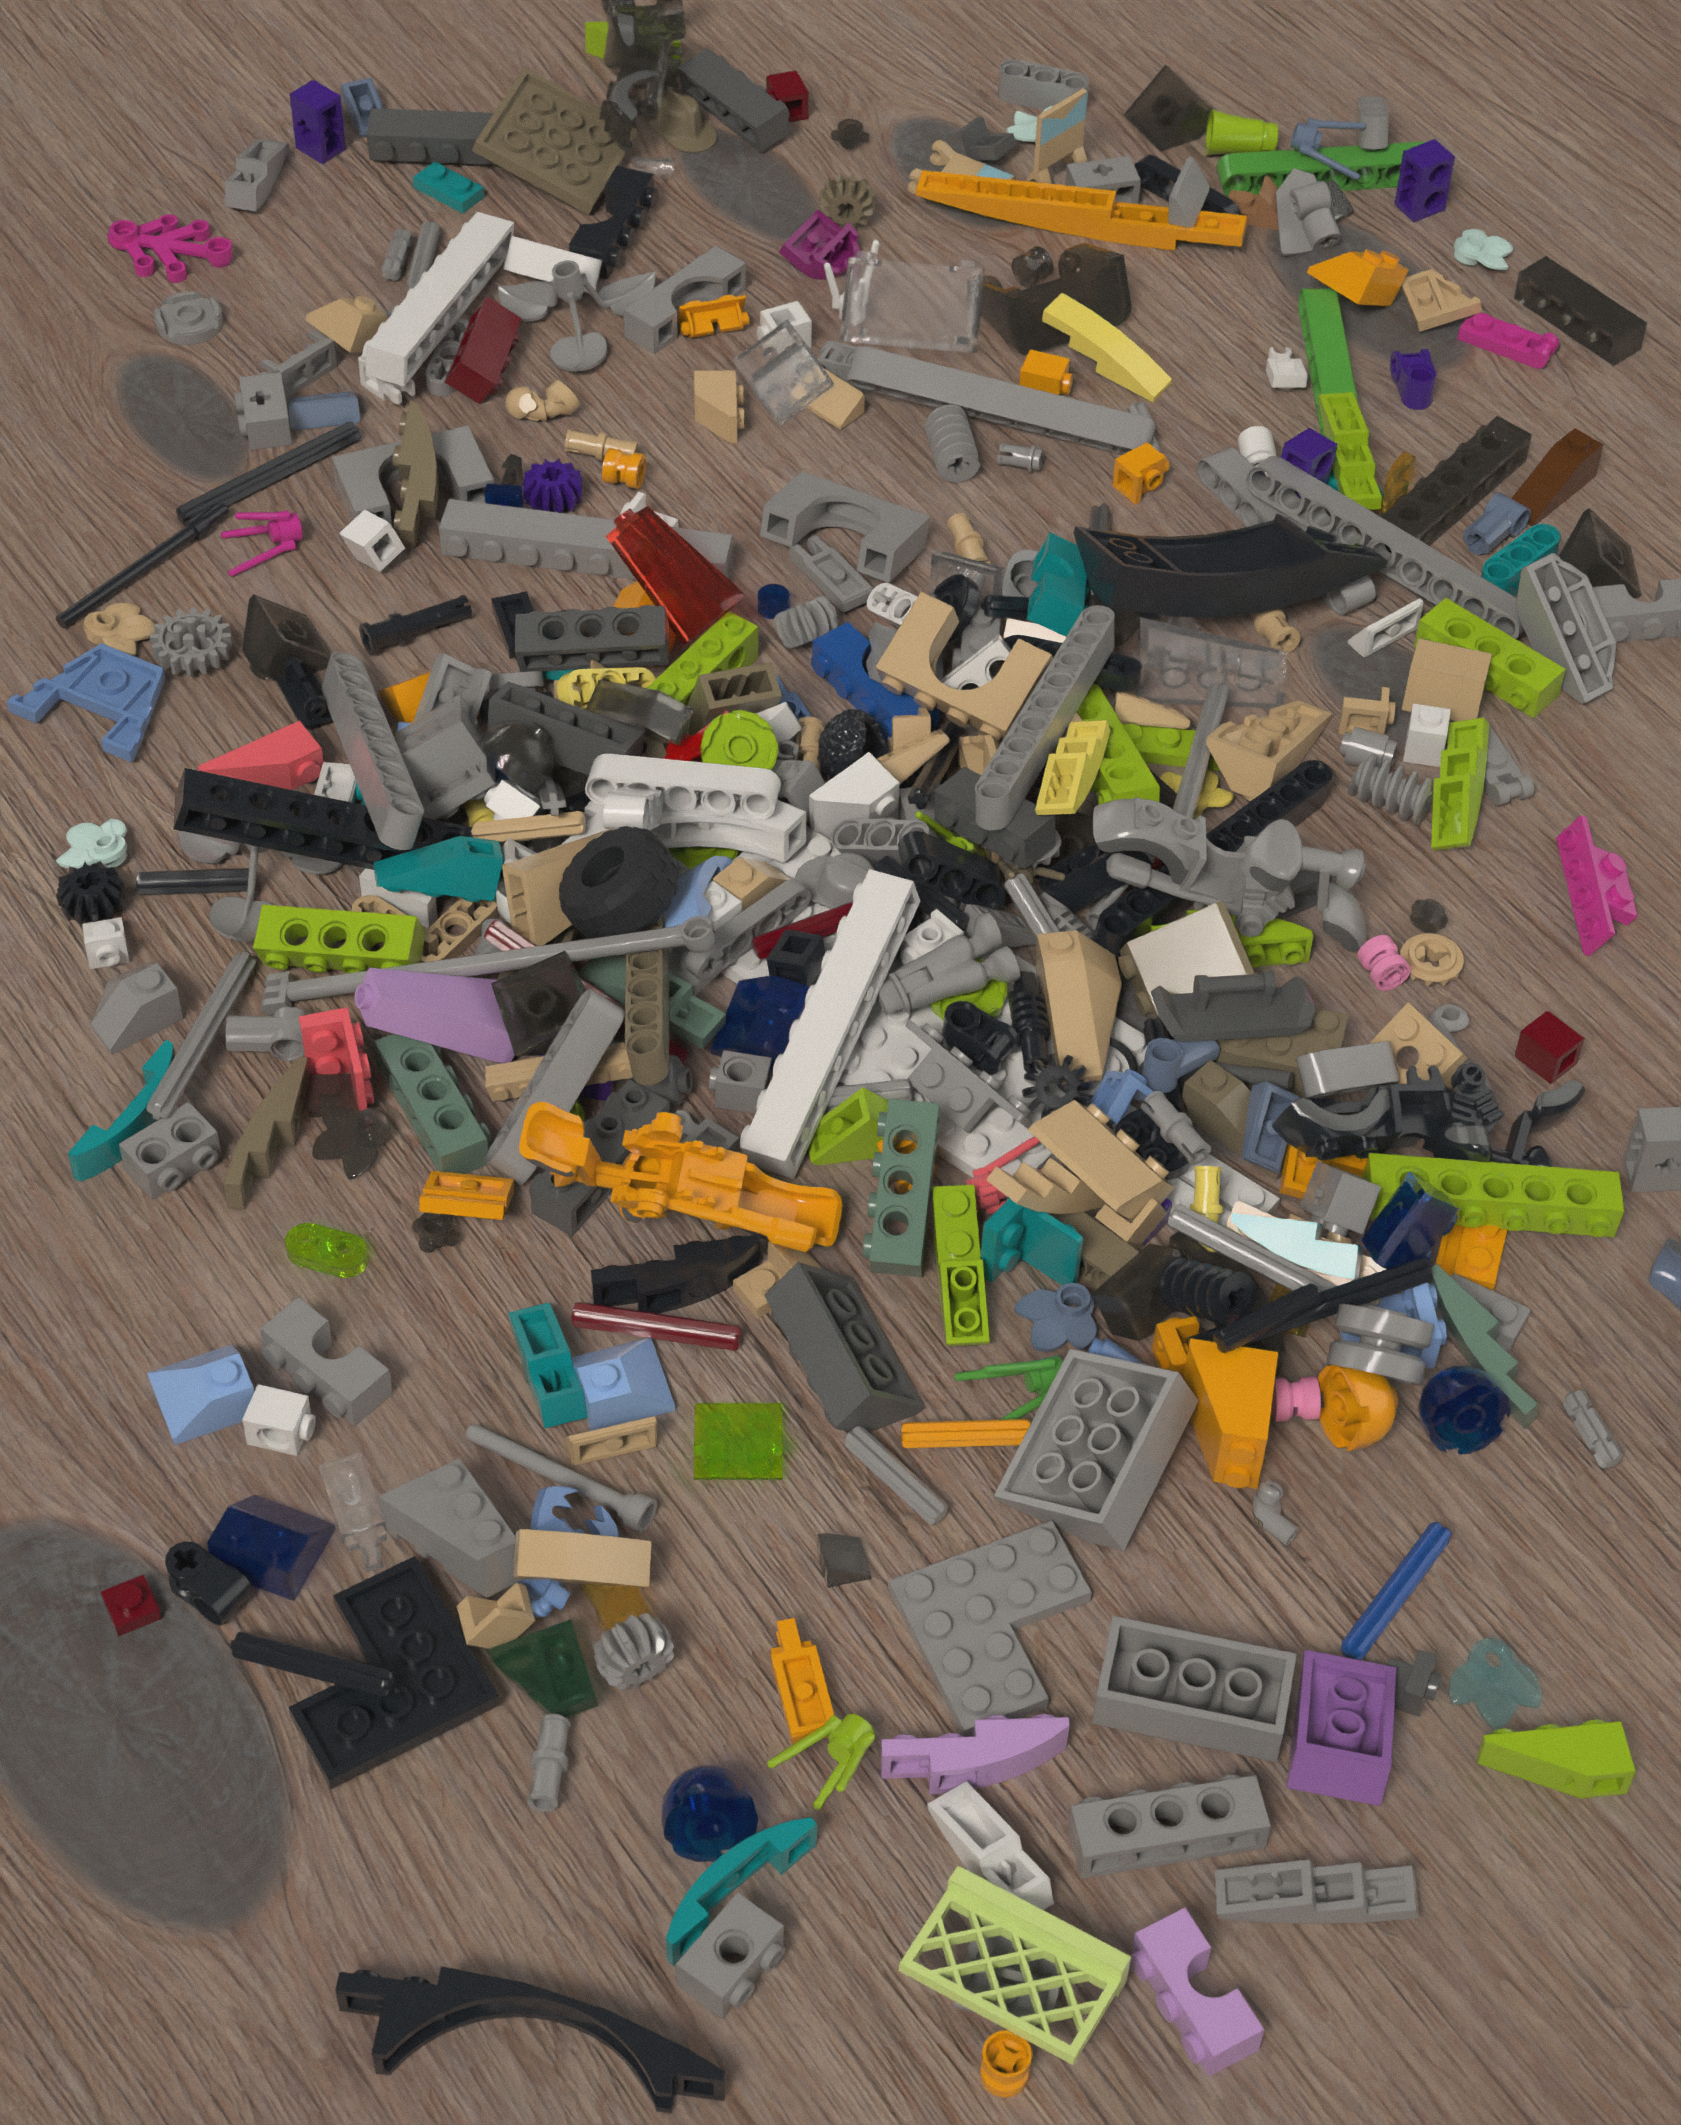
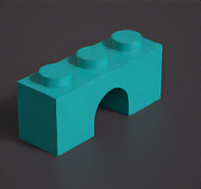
M1053 533L1048 534L1033 559L1031 580L1038 582V585L1029 598L1027 619L1067 637L1081 612L1088 608V606L1084 605L1090 587L1086 585L1088 577L1078 546Z

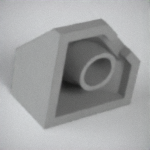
M158 963L142 964L107 981L91 1022L92 1030L112 1055L183 1020L177 987Z

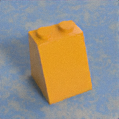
M1190 1338L1183 1379L1199 1400L1190 1421L1213 1482L1225 1483L1233 1488L1249 1487L1257 1489L1268 1438L1278 1352L1240 1346L1233 1351L1222 1353L1218 1350L1215 1342Z

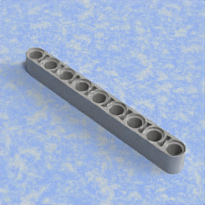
M857 346L855 348L847 377V382L857 388L935 408L955 404L962 407L966 411L967 416L1120 455L1146 442L1151 444L1156 426L1153 420L1140 415L866 346Z
M1270 456L1251 468L1246 474V486L1254 496L1306 527L1310 525L1337 535L1336 543L1349 545L1359 543L1372 548L1388 560L1386 568L1379 570L1380 572L1435 605L1446 597L1515 639H1518L1525 633L1516 612L1517 598L1283 458ZM1265 472L1270 476L1271 481L1267 479ZM1295 490L1300 494L1301 499L1297 497ZM1324 508L1330 512L1331 517L1326 514ZM1354 526L1360 530L1361 535L1356 532ZM1385 544L1390 547L1392 554L1387 551ZM1415 562L1421 566L1422 572L1417 569ZM1445 580L1452 585L1453 590L1446 585ZM1476 599L1482 602L1484 609L1477 604ZM1507 618H1510L1514 622L1515 627H1512L1509 624Z
M1096 605L1085 608L1081 612L976 783L975 821L979 827L993 831L1001 830L1010 824L1047 762L1049 754L1053 752L1059 742V738L1062 737L1114 649L1115 614L1110 608Z
M332 653L321 686V692L327 702V707L378 838L382 843L391 848L409 850L414 846L424 814V808L363 662L356 656L348 653Z

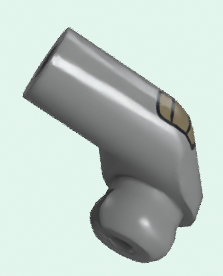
M1264 1481L1259 1489L1255 1490L1252 1497L1254 1520L1259 1527L1285 1546H1288L1296 1538L1300 1528L1281 1515L1279 1499L1283 1496L1282 1487L1274 1481Z

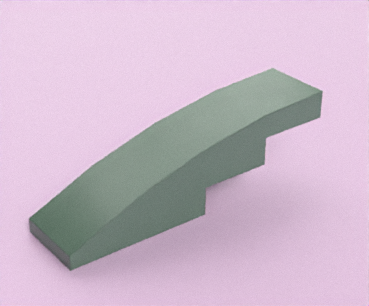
M1435 1264L1432 1267L1433 1274L1430 1284H1434L1436 1288L1437 1303L1446 1325L1467 1362L1492 1396L1525 1430L1537 1419L1538 1403L1514 1382L1518 1377V1361L1495 1341L1499 1335V1321L1440 1266Z

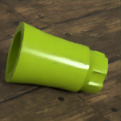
M1213 109L1210 111L1205 137L1206 156L1276 151L1278 124L1263 122L1262 119L1230 115Z

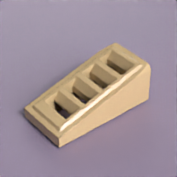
M1116 691L1114 712L1121 723L1187 729L1190 726V718L1185 713L1127 691Z
M942 729L936 730L877 758V760L900 785L949 743L948 740L950 739Z

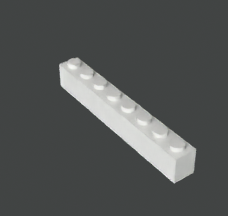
M476 212L468 223L465 222L463 224L461 232L455 239L452 238L447 249L442 255L436 257L434 264L428 271L422 274L418 284L414 288L409 289L406 298L400 305L395 306L389 319L380 324L378 332L371 340L366 341L362 352V358L366 361V376L400 386L407 384L506 260L511 236H514V222Z
M869 869L863 883L859 882L853 894V905L848 916H843L839 922L836 942L832 950H828L823 957L821 974L816 985L812 984L807 991L804 1011L800 1019H796L791 1026L789 1043L784 1054H779L775 1060L772 1080L768 1088L763 1089L758 1097L757 1112L751 1125H746L742 1131L740 1148L743 1154L748 1155L747 1162L755 1164L759 1169L791 1179L795 1178L919 906L920 899L913 881Z

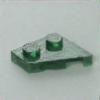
M571 1619L487 1649L492 1664L547 1715L558 1714L567 1718L599 1706Z

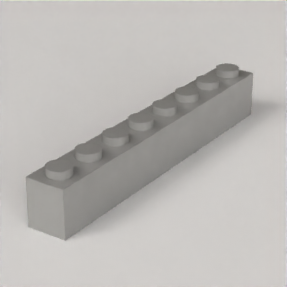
M454 499L448 500L439 526L441 555L640 580L656 571L668 584L721 591L726 589L733 562V535Z

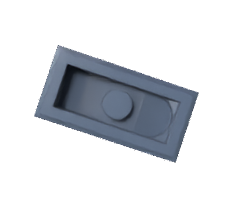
M372 78L341 84L343 105L360 138L367 137L371 108L384 109Z
M1267 1081L1252 1086L1248 1102L1242 1159L1275 1174L1280 1172L1288 1143L1272 1128V1124L1295 1099H1300V1096Z

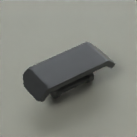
M1272 970L1261 971L1260 974L1208 977L1207 975H1196L1194 977L1193 993L1170 994L1162 986H1158L1151 991L1161 1021L1171 1036L1179 1042L1296 1035L1311 1026L1316 1009L1307 985L1302 979L1293 977L1283 986L1275 987V976Z

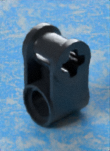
M957 1001L947 1006L942 1028V1036L945 1038L942 1041L944 1048L950 1052L955 1046L972 1060V1065L981 1072L984 1070L988 1075L996 1074L1002 1066L1001 1062L1009 1053H1014L1020 1048L1021 1039L1015 1029L1009 1024L995 1019L967 1001Z
M189 1541L177 1543L166 1554L165 1565L167 1572L170 1574L169 1585L171 1591L177 1597H180L197 1609L203 1617L215 1625L222 1626L253 1593L251 1583L240 1571L231 1565L225 1564L197 1543Z

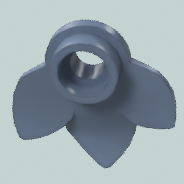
M1067 1283L1056 1292L1043 1289L1035 1290L1020 1299L1014 1307L1016 1314L1034 1322L1031 1330V1345L1036 1351L1052 1352L1061 1348L1067 1342L1079 1350H1084L1093 1342L1096 1336L1097 1325L1091 1316L1094 1310V1300L1088 1289L1081 1284ZM1067 1305H1076L1077 1307H1069Z

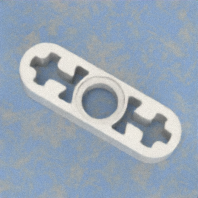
M881 583L869 594L867 608L881 620L899 628L916 601L917 596L889 583ZM886 601H891L889 606L885 604ZM908 606H910V608H909V610L907 611V613H906L904 616L901 617V615H902V613L904 612V610H905Z

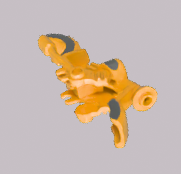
M535 1102L527 1110L519 1144L521 1155L532 1164L550 1171V1174L554 1175L555 1187H564L576 1181L587 1186L613 1189L610 1202L618 1205L620 1214L626 1221L638 1223L647 1218H666L670 1209L716 1222V1229L727 1230L732 1226L739 1227L752 1235H758L760 1238L769 1240L772 1244L805 1253L813 1247L832 1246L836 1241L842 1213L841 1196L836 1190L825 1187L795 1185L777 1180L763 1173L755 1164L746 1162L748 1155L726 1150L723 1147L705 1145L704 1142L697 1140L680 1143L683 1126L680 1125L681 1117L678 1115L659 1112L656 1114L655 1120L651 1121V1124L643 1125L639 1130H625L622 1146L628 1149L630 1153L621 1165L601 1161V1157L590 1138L584 1137L585 1126L579 1116L547 1102Z

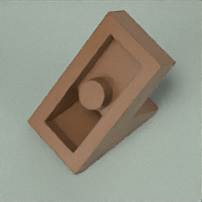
M1265 176L1259 195L1248 191H1230L1228 198L1238 205L1241 215L1247 216V225L1278 230L1275 193L1279 188L1268 176Z

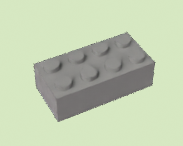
M1113 1616L1096 1695L1092 1724L1277 1762L1284 1733L1297 1654Z

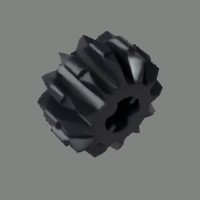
M84 860L81 868L77 869L69 866L68 875L59 877V888L57 889L56 897L58 905L61 906V910H63L68 921L76 920L82 927V924L87 922L113 919L114 912L123 911L125 887L114 867L106 868L101 861L94 866H89Z
M1049 1054L1050 1067L1045 1068L1039 1059L1033 1062L1036 1070L1040 1073L1039 1076L1029 1072L1024 1074V1080L1035 1086L1023 1089L1022 1096L1024 1098L1037 1097L1028 1105V1108L1031 1110V1113H1034L1044 1106L1041 1119L1073 1100L1082 1105H1089L1091 1102L1090 1097L1079 1092L1093 1087L1091 1080H1078L1086 1073V1067L1080 1065L1070 1071L1073 1065V1057L1070 1055L1064 1058L1062 1066H1058L1056 1054ZM1054 1080L1057 1084H1062L1065 1081L1068 1086H1064L1065 1095L1060 1098L1056 1093L1051 1096L1046 1094V1092L1051 1091L1049 1087L1051 1081Z

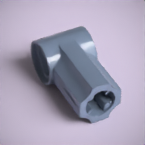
M1498 492L1489 500L1484 513L1464 530L1463 541L1467 544L1468 550L1475 555L1488 554L1508 535L1516 537L1523 531L1530 518L1531 510Z
M1168 1038L1153 1039L1147 1045L1141 1075L1148 1081L1146 1086L1154 1092H1171L1176 1088L1179 1077L1205 1065L1209 1060L1213 1061L1218 1058L1220 1047L1216 1040L1179 1042L1176 1039L1171 1040Z

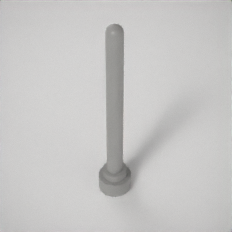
M470 1425L466 1430V1437L471 1442L556 1483L578 1490L577 1493L617 1511L618 1517L623 1519V1524L639 1533L644 1532L654 1518L657 1501L642 1493L635 1495L628 1493L625 1496L479 1425Z

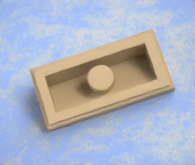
M816 363L807 370L790 393L791 399L840 430L864 414V394Z
M655 1416L566 1437L565 1444L571 1465H580L658 1446Z

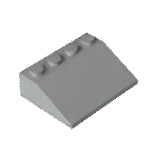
M1070 1349L993 1497L998 1502L1046 1523L1052 1520L1056 1528L1086 1542L1124 1551L1199 1400L1179 1372Z

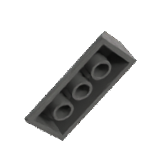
M797 1262L764 1295L772 1309L771 1316L773 1320L784 1331L790 1343V1352L800 1361L808 1376L806 1378L807 1383L820 1398L825 1408V1417L833 1427L838 1430L852 1431L856 1426H862L868 1432L917 1415L925 1409L852 1277Z

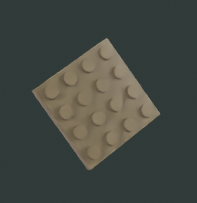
M525 67L484 127L472 149L476 154L590 215L605 190V184L616 166L620 165L626 155V152L615 144L610 134L611 122L618 123L620 119ZM625 123L622 129L623 136L631 146L639 130Z

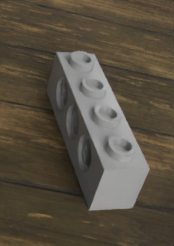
M1227 1775L1219 1778L1216 1782L1196 1785L1192 1782H1183L1174 1785L1168 1790L1155 1792L1135 1790L1127 1793L1124 1797L1106 1800L1099 1797L1087 1798L1076 1805L1070 1806L1067 1828L1080 1879L1265 1849L1271 1825L1256 1775L1247 1777ZM1214 1811L1222 1815L1223 1818L1212 1819L1206 1816L1204 1812ZM1170 1819L1177 1825L1167 1827L1160 1824L1157 1820ZM1115 1826H1122L1127 1828L1131 1833L1124 1835L1115 1833L1111 1828Z

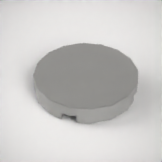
M181 292L171 295L162 301L163 305L159 309L157 307L154 311L155 329L160 337L170 343L180 345L199 344L217 335L223 326L222 308L217 300L210 297V300L203 298L202 293Z

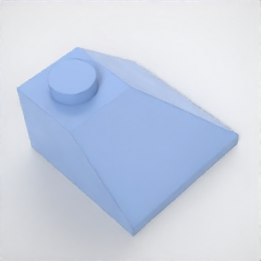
M651 1337L571 1357L573 1368L583 1389L587 1414L586 1420L590 1431L675 1411V1404Z
M231 1344L147 1373L174 1445L242 1422L254 1394L253 1385L240 1353Z

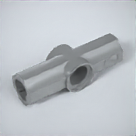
M283 1007L276 1010L273 1016L229 1015L226 1019L225 1027L227 1051L270 1052L275 1058L282 1061H296L299 1056H304L298 1016L308 1014L295 1007Z

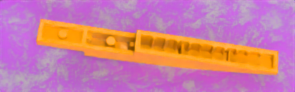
M922 170L916 187V196L1000 220L1079 237L1157 249L1175 250L1178 240L1191 243L1219 244L1226 247H1242L1247 227V216L1208 211H1200L1192 228L1172 225L1168 221L1169 207L1116 202V191L925 170Z

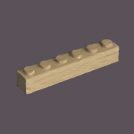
M625 1042L608 1046L586 1085L633 1077ZM544 1056L485 1066V1086L492 1102L520 1097Z

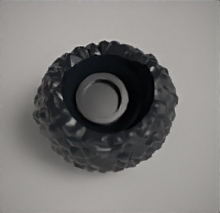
M848 709L841 714L835 715L827 723L818 740L817 760L824 774L830 776V779L834 778L868 752L876 759L891 752L888 745H886V740L883 739L880 725L876 723L875 718L861 709Z

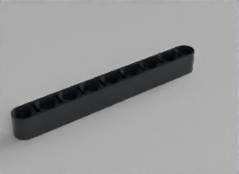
M1318 760L1303 762L1207 833L1206 838L1217 848L1236 852L1244 843L1245 836L1257 837L1271 822L1284 819L1296 827L1324 804L1333 778L1331 768ZM1166 864L1157 870L1170 876ZM1148 886L1144 889L1134 887L1101 912L1092 941L1114 954L1116 960H1118L1121 956L1119 951L1127 942L1149 933L1151 926L1166 925L1193 905L1194 901L1179 898Z

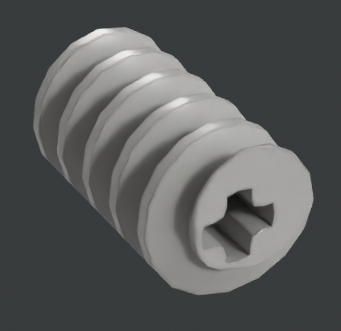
M955 404L938 407L930 413L925 423V431L937 473L948 482L960 483L967 481L978 472L981 463L978 460V451L969 421L967 420L966 411Z
M1372 753L1356 769L1348 787V795L1353 796L1358 792L1359 800L1366 802L1371 799L1372 805L1377 808L1385 804L1386 812L1394 814L1399 810L1400 818L1408 820L1413 816L1414 824L1420 825L1427 816L1433 801V791H1431L1432 779L1427 777L1421 785H1418V773L1414 771L1406 780L1403 778L1404 766L1401 765L1392 774L1389 772L1391 761L1386 759L1380 767H1376L1377 755Z

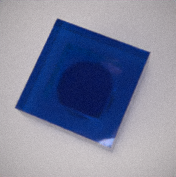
M486 484L484 492L485 504L524 508L522 486Z

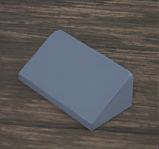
M354 391L287 399L292 430L338 426L346 422L356 424L361 420L358 397Z

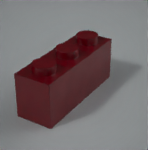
M486 296L470 317L444 383L478 404H481L488 394L494 396L504 380L500 373L502 374L506 370L512 359V355L508 353L513 350L521 336L517 329L522 318Z

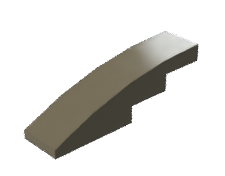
M299 1056L273 1085L252 1115L240 1138L223 1182L229 1209L245 1210L253 1177L270 1178L278 1146L295 1147L311 1087L308 1057Z

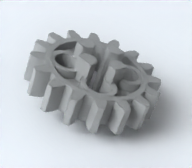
M192 607L188 614H184L183 611L178 609L174 618L168 615L163 616L164 625L155 624V633L150 634L154 661L159 660L160 667L164 669L171 666L172 674L174 675L178 674L181 670H186L187 677H191L194 670H199L203 675L207 674L208 666L220 668L219 659L228 660V650L233 649L229 623H223V617L220 614L212 618L210 609H206L202 614L197 613L196 607Z

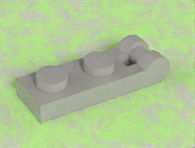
M1489 725L1484 791L1495 806L1509 803L1510 798L1517 797L1521 800L1533 796L1534 786L1531 778L1528 775H1523Z

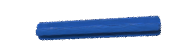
M1438 1522L1429 1524L1343 1639L1340 1650L1344 1656L1356 1660L1364 1658L1449 1543L1451 1532L1448 1528L1443 1527Z

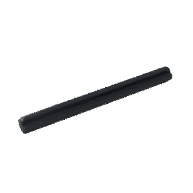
M346 422L176 508L178 520L185 526V522L196 514L203 515L220 502L229 506L357 442L360 439L359 428L353 422Z
M1420 1257L1318 1292L1322 1296L1320 1305L1244 1345L1337 1314L1339 1304L1360 1306L1430 1282L1433 1274L1432 1268L1426 1258ZM1225 1325L1190 1336L1187 1339L1188 1348L1190 1338L1215 1342L1213 1340L1215 1331L1225 1327Z

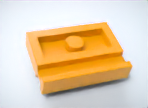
M431 1171L423 1188V1194L419 1196V1212L503 1220L504 1212H507L514 1194V1179Z
M1444 1225L1435 1264L1440 1266L1450 1277L1455 1273L1493 1291L1507 1229H1499V1226L1482 1225L1477 1228Z

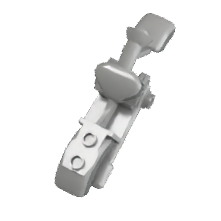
M1137 797L1134 799L1109 801L1094 808L1093 835L1100 850L1109 853L1118 851L1147 852L1161 859L1168 867L1170 876L1153 870L1151 865L1122 853H1114L1107 860V872L1114 879L1140 889L1148 886L1179 898L1194 901V908L1198 910L1201 909L1203 904L1210 906L1224 900L1229 914L1235 916V924L1239 932L1244 936L1254 937L1261 934L1265 924L1274 920L1278 916L1279 911L1284 913L1287 911V907L1290 909L1295 907L1294 894L1289 883L1299 871L1317 873V911H1323L1322 925L1324 932L1337 939L1348 951H1358L1367 940L1363 908L1358 900L1347 891L1361 880L1365 871L1364 854L1360 849L1353 848L1338 853L1303 846L1294 825L1288 820L1279 819L1266 826L1257 837L1245 836L1242 846L1236 852H1229L1217 848L1206 838V817L1200 815L1194 820L1188 816L1176 813L1173 809L1160 802ZM1329 878H1335L1337 885L1330 883Z

